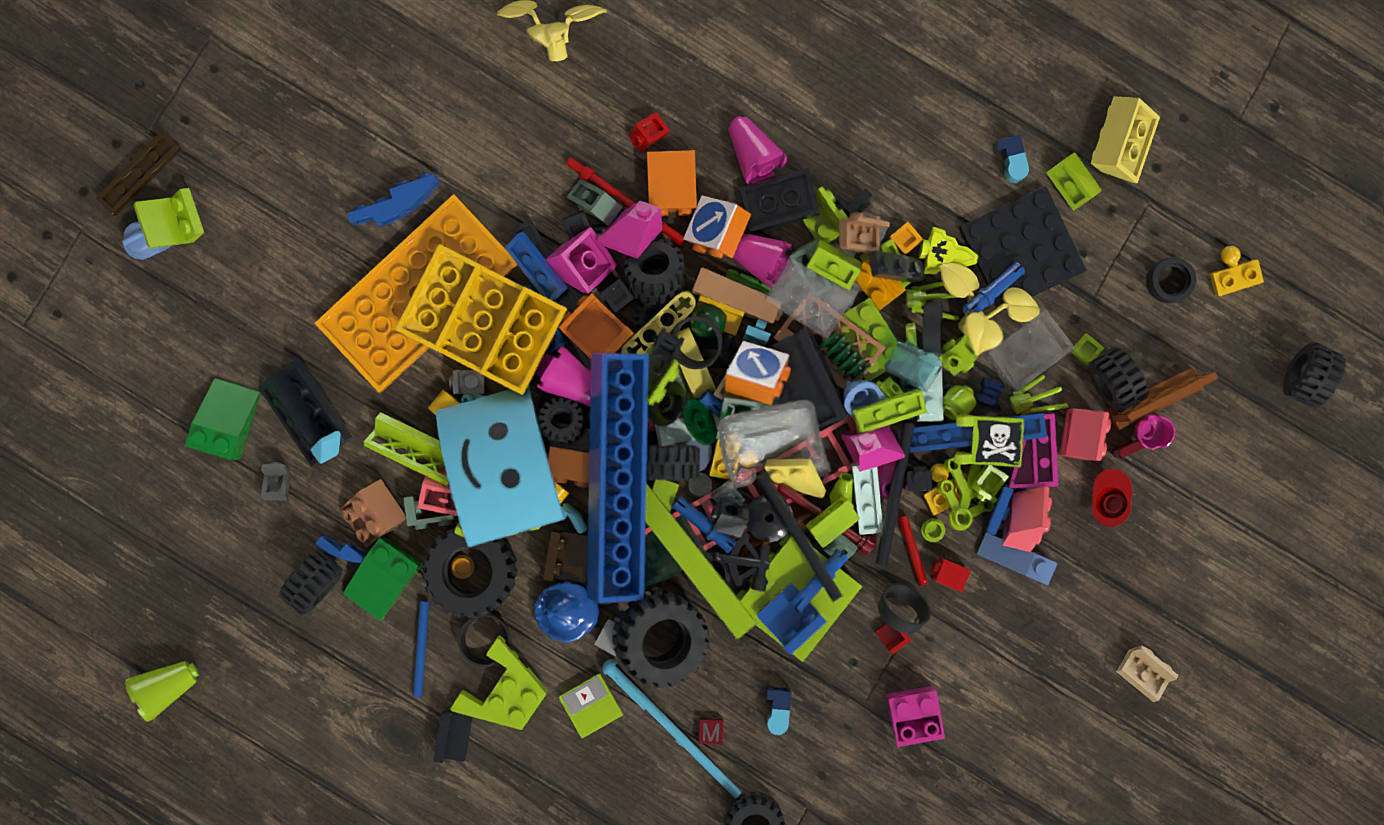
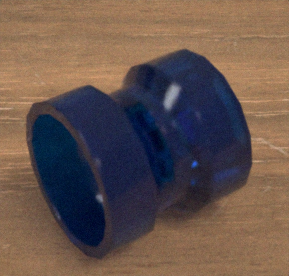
M982 377L980 382L982 389L975 394L976 402L996 408L998 404L997 394H1001L1005 386L994 380Z

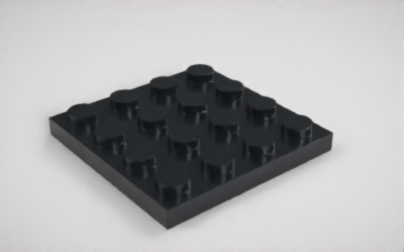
M1046 186L959 227L969 249L978 255L977 266L987 286L1014 262L1021 264L1014 270L1015 273L1021 267L1025 270L1024 275L1020 276L994 299L997 308L1005 304L1003 294L1009 288H1020L1033 297L1087 271Z

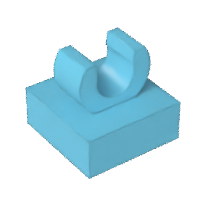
M758 319L755 328L748 325L742 342L745 341L765 347L770 337V333L764 331L767 322Z

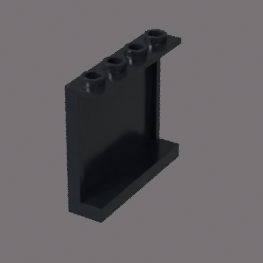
M810 327L766 347L789 355L787 366L791 367L788 380L782 381V389H788L794 436L785 437L782 440L770 438L768 424L763 445L765 448L768 447L769 451L773 452L782 445L850 416L844 407L843 395Z

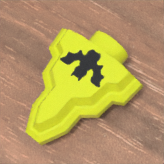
M936 227L932 228L929 240H922L919 250V258L925 259L924 274L936 275L940 271L939 266L947 263L960 264L965 267L977 264L978 255L968 247L958 245L955 238L947 236L945 230Z

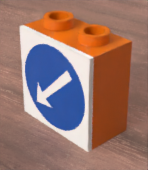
M701 196L683 239L692 244V249L699 253L705 254L706 251H709L710 255L722 259L723 256L733 258L751 214L737 204Z
M743 341L727 371L725 391L772 405L775 396L779 397L782 392V381L788 380L791 367L787 366L789 355Z

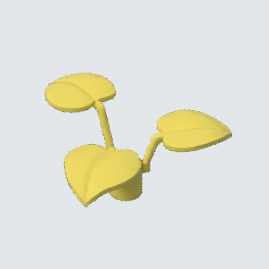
M515 1L497 11V15L506 18L530 14L536 25L527 29V33L531 38L547 47L550 61H561L568 57L565 43L569 42L568 31L569 24L572 21H584L603 12L607 13V9L598 6L580 5L565 12L567 17L565 23L554 22L546 25L540 23L533 10L537 8V3L534 1Z
M947 263L939 266L942 282L947 291L958 298L969 296V303L974 298L973 291L979 288L976 275L970 269L960 264ZM1015 287L1007 289L1003 294L1005 304H1002L986 316L982 311L971 313L967 316L972 311L971 309L965 313L966 315L961 319L958 326L963 334H967L975 355L995 348L1001 343L1003 335L999 325L992 320H988L1001 310L1007 309L1010 318L1019 322H1028L1038 316L1040 309L1026 291Z

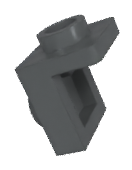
M279 462L262 464L261 470L264 474L261 498L263 500H287L291 474L286 465Z

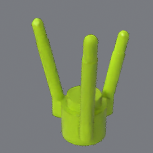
M943 282L913 286L911 289H906V308H912V313H924V308L921 306H925L926 300L956 298V296L950 293L926 294L925 290L944 286ZM943 312V318L959 320V316Z
M1040 375L1021 389L1012 392L1013 396L1009 397L1010 405L1015 415L1021 414V416L1068 408V404L1030 408L1033 406L1034 401L1060 392L1062 388L1057 387L1032 397L1029 393L1024 394V392L1045 378L1044 375Z

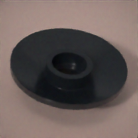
M677 381L667 382L664 388L666 392L660 402L655 401L652 405L648 403L647 418L654 425L668 426L674 423L683 413L687 400L686 391Z
M766 494L758 496L749 504L747 528L755 538L764 542H774L788 534L789 530ZM784 500L787 506L789 507L790 511L792 512L790 505L786 500ZM767 513H771L774 516V520L770 523L764 519Z

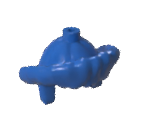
M571 581L549 585L548 588H544L539 593L534 603V619L537 622V626L541 628L544 634H547L548 637L556 641L569 643L581 639L598 622L600 613L598 603L587 598V590L583 586Z

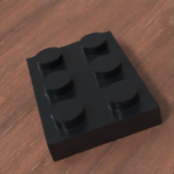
M809 168L740 187L744 209L751 214L748 221L751 234L820 215Z

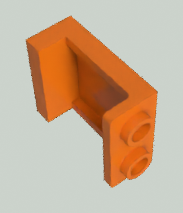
M695 150L647 152L649 204L661 208V217L668 216V212H678L680 216L692 215V212H695L697 208Z
M593 294L589 297L584 295L576 304L578 308L572 314L568 312L563 316L560 322L562 325L559 327L590 359L591 353L617 354L634 336V333Z

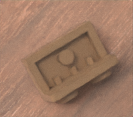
M851 213L849 218L840 219V249L870 253L875 250L880 251V229L890 227V222L882 221L879 216L864 217L863 213Z

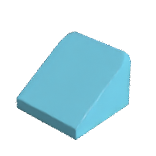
M335 431L319 439L312 446L311 452L319 463H324L338 455L340 432Z

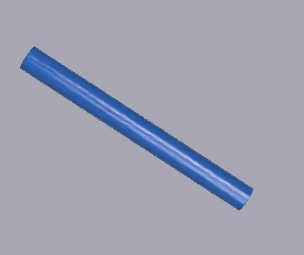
M420 601L413 697H422L429 601Z

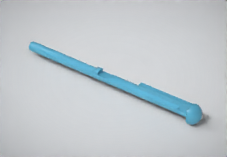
M614 659L605 661L602 667L603 673L605 675L608 674L643 710L646 709L676 739L679 745L683 746L734 798H737L741 794V790L615 666L618 661Z

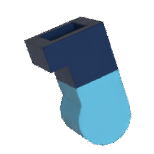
M1020 134L997 140L993 144L995 154L1002 153L1006 167L1004 170L1006 180L1011 183L1020 182L1029 172Z
M766 686V699L772 700L771 712L767 716V726L771 733L781 735L786 732L789 725L790 688Z

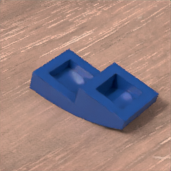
M328 535L321 536L315 543L329 554L351 562L362 563L367 555L352 542L342 547Z

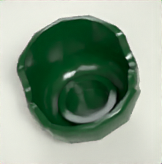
M713 304L696 306L691 317L702 316L710 319L717 325L722 335L727 321V315L724 311ZM690 320V327L694 335L704 340L717 339L715 331L707 323L700 320Z

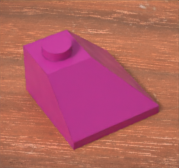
M643 201L635 203L618 215L597 238V244L638 258L651 241L662 231L661 208Z
M591 227L559 246L545 259L562 281L584 294H589L618 266L605 246L597 244L598 236Z
M888 425L859 434L857 429L841 434L859 472L905 458V454Z

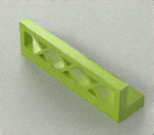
M380 412L375 418V429L364 441V446L448 486V476L446 477L437 472V469L445 468L440 441ZM379 436L387 440L388 443L378 444L374 440ZM404 448L408 450V454L396 453L395 449ZM425 458L429 460L430 464L421 465L416 462V459Z

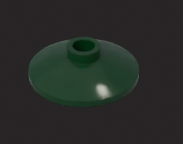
M697 399L687 401L683 409V418L687 430L698 443L702 445L712 444L717 434V427L712 413Z

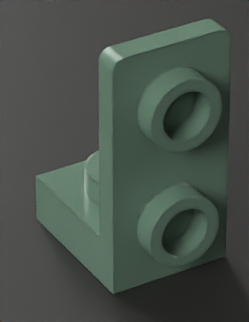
M418 496L403 498L407 526L414 525L415 530L429 528V523L438 522L439 526L453 524L452 520L458 519V516L455 515L421 519L420 514H423V509L417 508Z

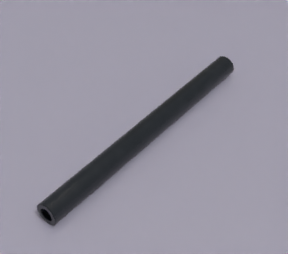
M903 423L899 445L905 454V458L895 462L875 563L878 565H888L915 428L913 424Z
M764 472L757 476L758 482L831 601L835 602L843 597L768 473Z

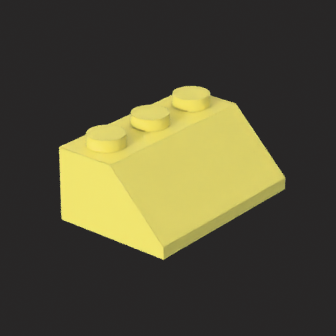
M1114 96L1108 108L1104 126L1100 131L1096 150L1092 154L1091 164L1103 173L1132 183H1138L1160 116L1140 98Z

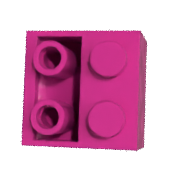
M932 686L885 694L889 719L897 747L945 739L937 692Z

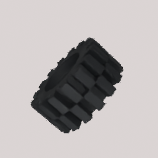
M666 300L664 304L656 302V305H651L650 301H647L646 304L641 302L636 308L634 316L638 331L648 323L647 315L650 311L655 309L662 310L669 301ZM672 305L670 309L676 312L674 306ZM665 313L663 325L668 327L674 323V316L670 313ZM649 329L644 332L643 336L650 340H655L657 333Z
M559 397L557 401L555 398L551 399L550 404L546 402L544 404L545 408H541L539 416L542 434L547 436L549 441L552 442L554 440L555 444H560V442L568 444V440L574 441L576 436L579 437L581 429L583 430V415L581 408H578V404L576 402L572 403V399L569 398L566 401L563 397ZM557 413H566L570 416L571 423L564 429H558L552 424L553 417Z

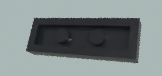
M876 250L868 253L872 277L916 284L925 281L924 266L920 258Z

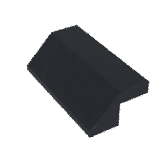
M300 358L291 361L283 372L267 378L259 387V390L311 467L318 463V460L311 452V448L319 439L339 431L340 448L352 437Z

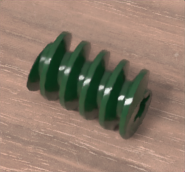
M838 329L826 338L819 348L828 347L825 356L834 355L831 364L839 362L840 365L837 368V372L845 370L846 373L842 378H852L851 381H853L868 370L871 364H862L865 356L856 357L859 348L850 349L853 341L844 342L848 334L846 332L838 334L840 331Z

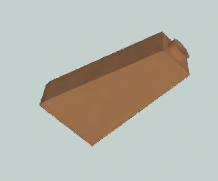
M701 268L693 288V295L699 298L701 295L743 311L745 316L756 320H763L769 325H773L774 320L779 322L784 309L780 307L782 301L704 268Z

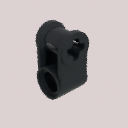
M662 327L648 354V371L652 375L661 376L667 371L672 360L679 352L684 338H677L666 332V328ZM664 340L673 343V345L666 343ZM661 358L663 360V367L659 370L651 369L650 363L652 359Z

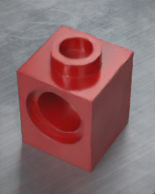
M940 557L939 562H934L930 574L933 575L932 580L962 592L971 570Z

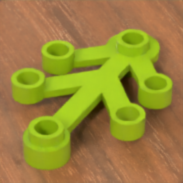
M950 458L944 462V468L954 478L961 494L960 503L953 492L954 485L951 481H940L937 485V491L945 496L951 509L949 513L950 525L955 530L961 531L971 525L973 517L983 512L992 511L994 503L988 500V508L986 509L984 502L979 500L976 506L969 508L971 499L976 497L974 495L976 491L971 486V483L979 474L981 464H971L967 479L965 480L960 469L961 464H956L954 458ZM951 461L954 463V469L950 467ZM944 484L948 487L947 491L943 489ZM958 514L961 516V522H960V523L958 522V518H957V517H958Z

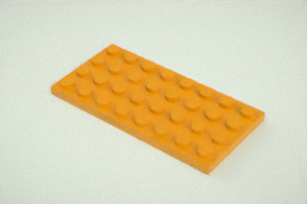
M454 194L315 322V325L379 393H382L430 348L395 329L439 244L503 277H506L518 266L507 250Z

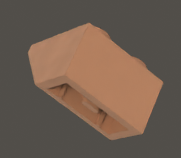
M381 479L360 490L340 508L344 519L351 525L356 532L358 540L366 548L406 520V515Z

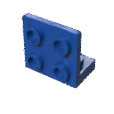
M792 583L757 613V617L782 643L790 655L827 622L810 602L802 610V613L795 610L801 601L794 608L789 604L800 592Z

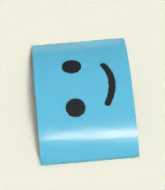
M529 385L524 395L509 389L436 411L438 434L445 468L459 520L469 547L564 519Z

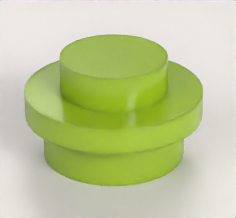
M936 518L927 519L921 527L922 536L927 541L937 542L944 537L945 526Z

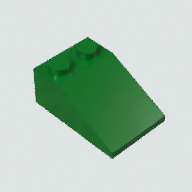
M215 378L192 422L185 446L228 460H240L261 392Z
M387 536L380 537L362 561L343 595L381 622L420 570L423 563Z

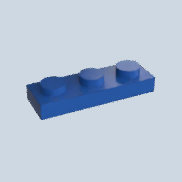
M524 232L517 234L505 247L542 296L554 302L567 289V286Z

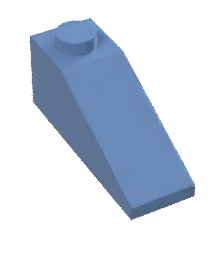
M985 532L976 552L977 555L1046 585L1049 584L1057 566L1056 562L1033 552L1002 545L1003 539Z

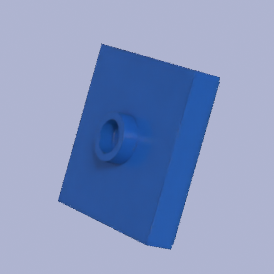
M1006 486L1001 488L997 498L998 501L994 505L985 532L996 535L1001 520H1006L1010 511L1007 505L1013 489Z

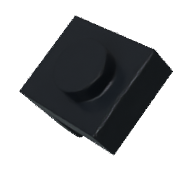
M865 188L849 205L838 195L835 197L836 202L834 204L838 210L842 209L849 218L851 213H856L857 211L862 213L871 204L868 200L872 194Z

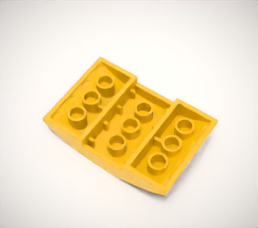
M439 244L395 330L524 395L567 308Z

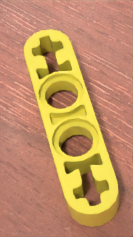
M687 292L678 294L623 346L621 353L628 354V347L634 349L638 345L635 342L637 338L640 339L644 346L649 348L653 343L644 341L643 334L646 330H654L658 335L662 327H664L666 332L670 333L678 322L685 319L695 309L696 303L693 295ZM681 298L685 300L689 298L691 300L689 302L691 307L689 309L682 308L679 311L682 316L678 318L676 312L670 309V307L674 305L675 309H677L681 304L679 301ZM670 313L674 316V323L671 326L666 327L661 324L660 319L663 314ZM641 347L636 353L645 354L648 348L643 351Z

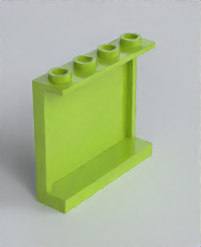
M787 534L779 541L778 544L781 547L776 553L771 552L769 554L770 568L766 570L765 576L769 580L768 585H766V592L751 590L754 577L752 575L749 579L751 585L746 591L741 589L736 595L757 622L756 625L781 645L782 643L757 617V613L789 584H794L801 591L815 575L791 534ZM814 549L822 563L825 564L828 559ZM838 569L835 573L833 580L843 597L832 602L825 589L822 588L810 601L827 622L792 653L802 662L862 588L859 583L841 569Z

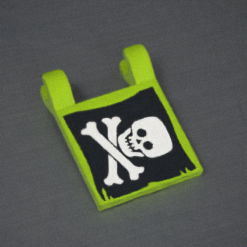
M957 415V426H973L972 453L962 451L955 453L954 462L956 464L1021 467L1023 418Z

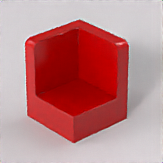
M887 623L874 631L891 654L896 653L912 641L906 633L896 631Z

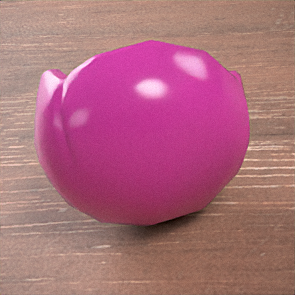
M1148 414L1137 421L1134 436L1147 449L1166 448L1175 438V427L1173 422L1165 416Z

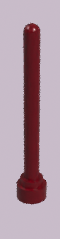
M781 483L778 485L780 493L813 515L818 516L824 511L786 484ZM850 527L842 533L855 542V545L858 547L857 550L864 555H868L876 544V539L870 535H860Z

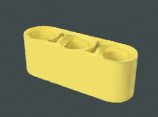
M689 327L679 331L678 338H684L680 348L681 351L690 359L703 361ZM679 364L694 399L700 398L707 389L711 392L716 390L707 367L696 370Z

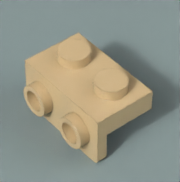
M1144 646L1128 650L1117 670L1118 674L1152 702L1159 701L1168 683L1178 678V674L1168 664L1162 662L1150 649Z

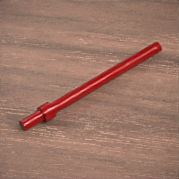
M572 157L567 160L566 165L580 174L579 177L581 179L591 182L626 208L636 203L596 175V171L589 166H583ZM662 221L661 232L677 244L682 245L685 241L683 239L684 236Z

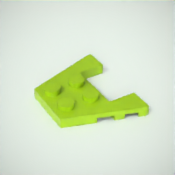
M498 635L486 655L507 669L484 702L462 690L450 710L522 730L546 696L548 689L529 667L526 668L518 659V654L505 644L506 640Z

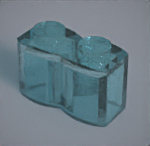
M906 341L905 344L898 342L884 365L885 370L927 393L942 369L939 358L931 353L924 355L918 352L919 348L911 342Z

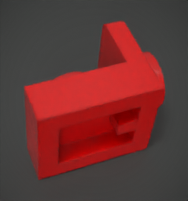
M656 112L636 123L629 133L632 144L641 153H644L650 145L667 136L670 130Z

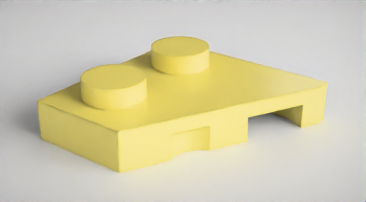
M811 459L767 460L764 467L774 484L784 483L793 490L824 498L826 490Z

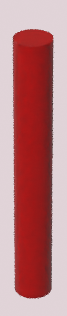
M908 516L898 517L918 585L928 584Z

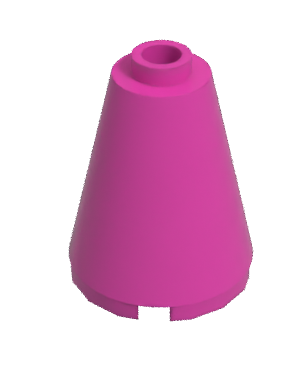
M739 116L730 122L728 132L743 178L747 184L749 181L751 184L767 180L774 175L773 170L777 166L781 169L787 162L785 153L748 117L742 118Z
M743 233L732 259L765 285L773 287L772 281H778L789 261V256H786L787 249L792 250V245L786 241Z
M561 347L558 351L561 354H559L558 358H553L540 380L542 383L537 387L542 391L566 399L569 398L574 402L590 407L591 372L567 349Z

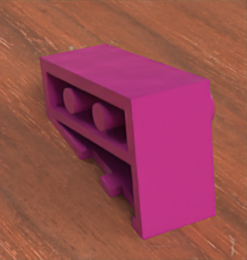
M1044 414L1047 438L1023 440L1021 467H1013L1008 488L1058 487L1055 414Z

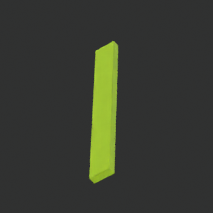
M646 482L645 522L734 636L739 639L755 626L757 622Z

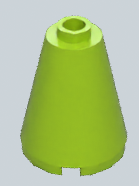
M187 661L130 677L126 680L125 686L132 703L136 702L140 708L137 710L145 721L149 722L197 682L196 677L199 676V672L193 663L189 664Z

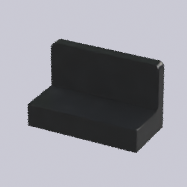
M447 709L441 713L433 762L443 763L445 759L465 761L473 717Z

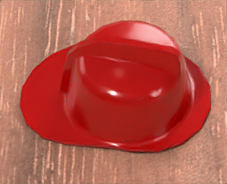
M1108 469L1101 472L1095 479L1092 514L1101 525L1108 527L1118 526L1126 521L1131 511L1132 483L1129 477L1122 471Z

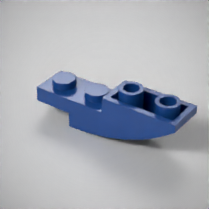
M425 173L418 176V180L398 182L394 188L389 189L392 196L391 199L384 197L376 200L374 205L354 207L353 212L347 213L349 221L355 226L373 220L379 227L394 223L423 204L439 186L440 180L435 174Z

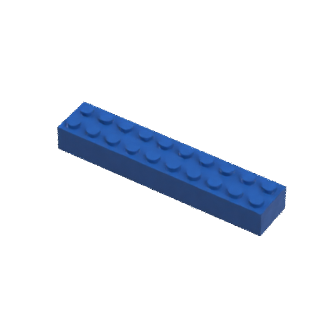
M591 353L587 598L597 603L644 600L648 355Z

